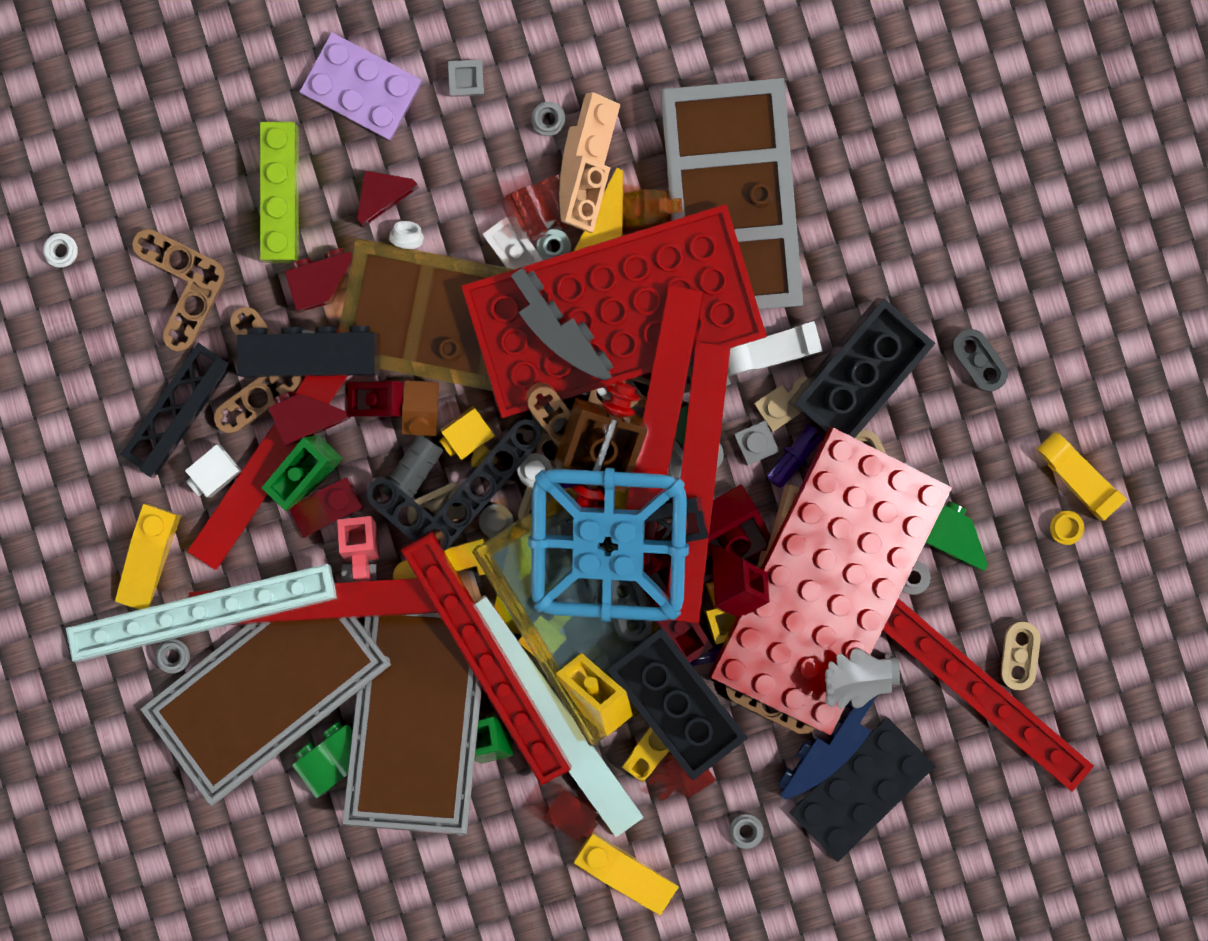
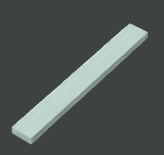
M325 564L68 627L66 632L71 659L73 662H80L337 599L331 565Z
M484 595L475 604L572 765L569 773L614 836H619L643 819L642 813L520 645L489 599Z

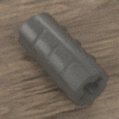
M417 435L411 446H408L409 449L399 461L393 473L389 475V479L411 498L414 494H417L418 488L426 480V476L432 467L436 465V461L444 451L443 448L423 435ZM385 484L381 491L390 496L391 489Z

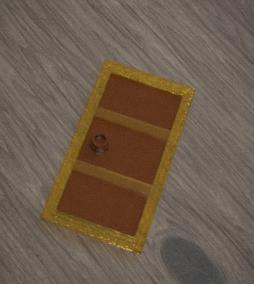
M357 238L354 243L355 250L338 333H349V326H370V332L380 334V369L493 391L461 286L514 269Z

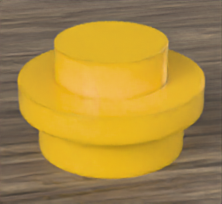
M1059 512L1050 522L1051 536L1060 544H1074L1084 534V522L1075 512Z

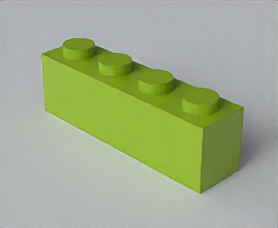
M260 122V260L264 263H293L299 260V127L295 122Z

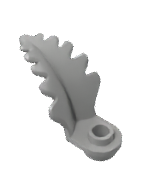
M860 648L852 650L850 660L844 655L838 654L836 657L837 665L830 661L828 664L829 669L825 671L826 704L833 707L838 702V708L841 709L851 700L854 708H860L878 694L892 693V685H900L899 657L891 658L890 654H885L884 659L878 660Z

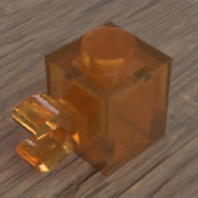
M644 189L624 193L623 213L625 216V227L650 228L672 221L671 214L682 212V198L670 199L669 191Z

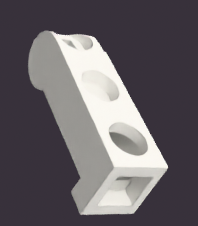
M815 321L730 348L727 376L744 372L749 373L821 353L822 347Z

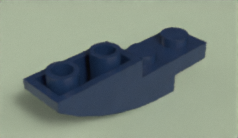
M877 696L860 708H854L850 700L846 705L849 709L843 719L838 720L831 735L826 733L830 737L827 743L817 736L814 737L812 742L808 739L804 741L796 754V757L800 758L794 770L787 768L777 784L782 788L779 792L781 797L787 800L804 793L827 779L850 759L871 732L861 725L860 722Z

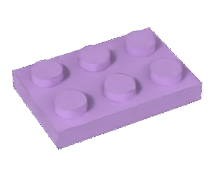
M331 32L302 86L300 94L391 142L423 81Z

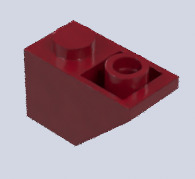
M340 248L324 253L325 259L312 263L311 258H306L291 263L292 269L286 270L285 274L296 311L301 313L333 303L355 262L351 251L345 253L344 249Z
M718 545L712 547L716 608L739 618L741 615H747L770 602L768 572Z

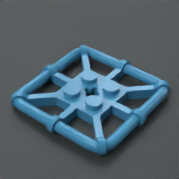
M606 468L605 471L541 470L535 475L536 481L532 490V535L528 536V547L531 548V595L534 602L533 607L539 613L543 611L544 613L557 616L601 618L602 622H611V619L664 621L669 619L675 620L681 615L680 610L684 601L685 556L689 554V544L686 543L687 497L684 489L685 483L679 477L675 479L664 474L615 472V468ZM558 483L604 485V508L581 507ZM615 486L663 489L640 510L614 509ZM546 491L573 516V536L546 534ZM673 497L672 541L644 540L645 520ZM605 537H612V543L618 544V548H614L612 552H607L604 548L600 547L599 543H603ZM545 548L573 549L572 569L545 592ZM644 553L669 554L671 556L670 598L644 572ZM578 578L603 579L602 604L557 602L553 600ZM613 580L636 581L661 607L612 605Z

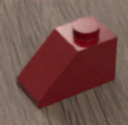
M292 391L274 398L275 405L268 407L284 445L288 447L300 442L303 437L314 436L351 419L349 413L345 410L300 393L294 396Z
M346 477L299 501L289 510L302 537L306 538L336 523L338 519L351 516L365 509L351 478Z

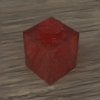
M566 787L562 789L544 814L545 819L576 841L582 835L588 838L599 823L595 819L598 814L597 810Z

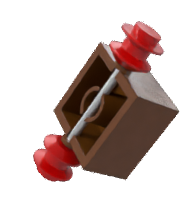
M616 382L615 386H607L606 389L612 395L610 400H603L601 402L602 405L578 398L575 399L554 460L557 469L605 471L606 468H615V472L633 473L648 430L642 417L635 415V411L630 407L632 401L640 400V396L635 393V387L623 382ZM574 485L572 490L577 494L574 500L581 507L597 508L595 506L596 502L605 500V496L598 486L604 487V485ZM615 486V490L626 493L627 487Z

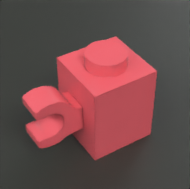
M372 516L338 519L339 554L346 563L352 562L353 579H356V582L370 581L368 560L380 559L378 525Z

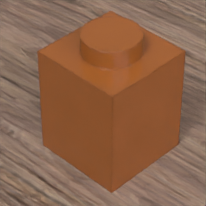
M405 381L402 434L436 436L439 382Z

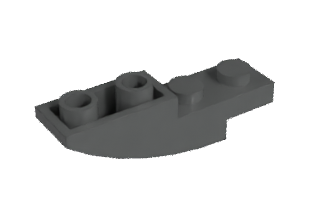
M524 268L513 273L511 277L530 304L521 310L519 314L541 341L558 356L578 369L605 381L612 378L609 370L614 368L603 350L597 353L591 345L590 341L595 337L585 322L582 321L577 324L575 319L572 318L561 325L559 320L564 316L553 299L547 303L540 293V290L545 287L534 271L527 273Z

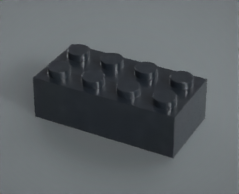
M876 298L788 402L825 435L829 427H833L856 438L936 343L885 298Z
M662 626L607 667L608 673L627 692L628 699L692 781L748 739Z

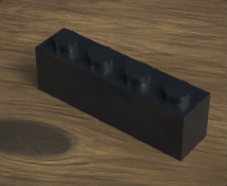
M330 326L315 327V333H302L301 327L281 328V334H268V328H247V334L237 335L238 376L253 378L380 375V334L370 332V326H349V333H336V327Z

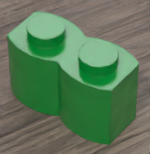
M337 722L322 734L326 739L317 747L309 743L295 754L298 761L292 766L316 798L348 775L353 728L349 723L342 727Z

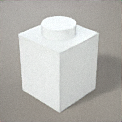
M217 444L185 470L190 476L186 482L198 496L204 493L206 497L211 498L235 479L242 470L224 448Z

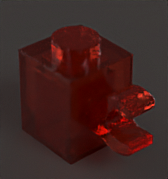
M668 752L667 756L669 759L664 764L671 775L657 773L652 775L647 782L649 785L654 784L656 781H663L665 783V791L657 796L659 800L668 798L678 787L688 799L716 781V779L708 769L692 781L673 755Z

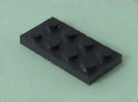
M886 717L870 732L862 745L845 764L827 779L816 785L789 813L839 862L936 766Z

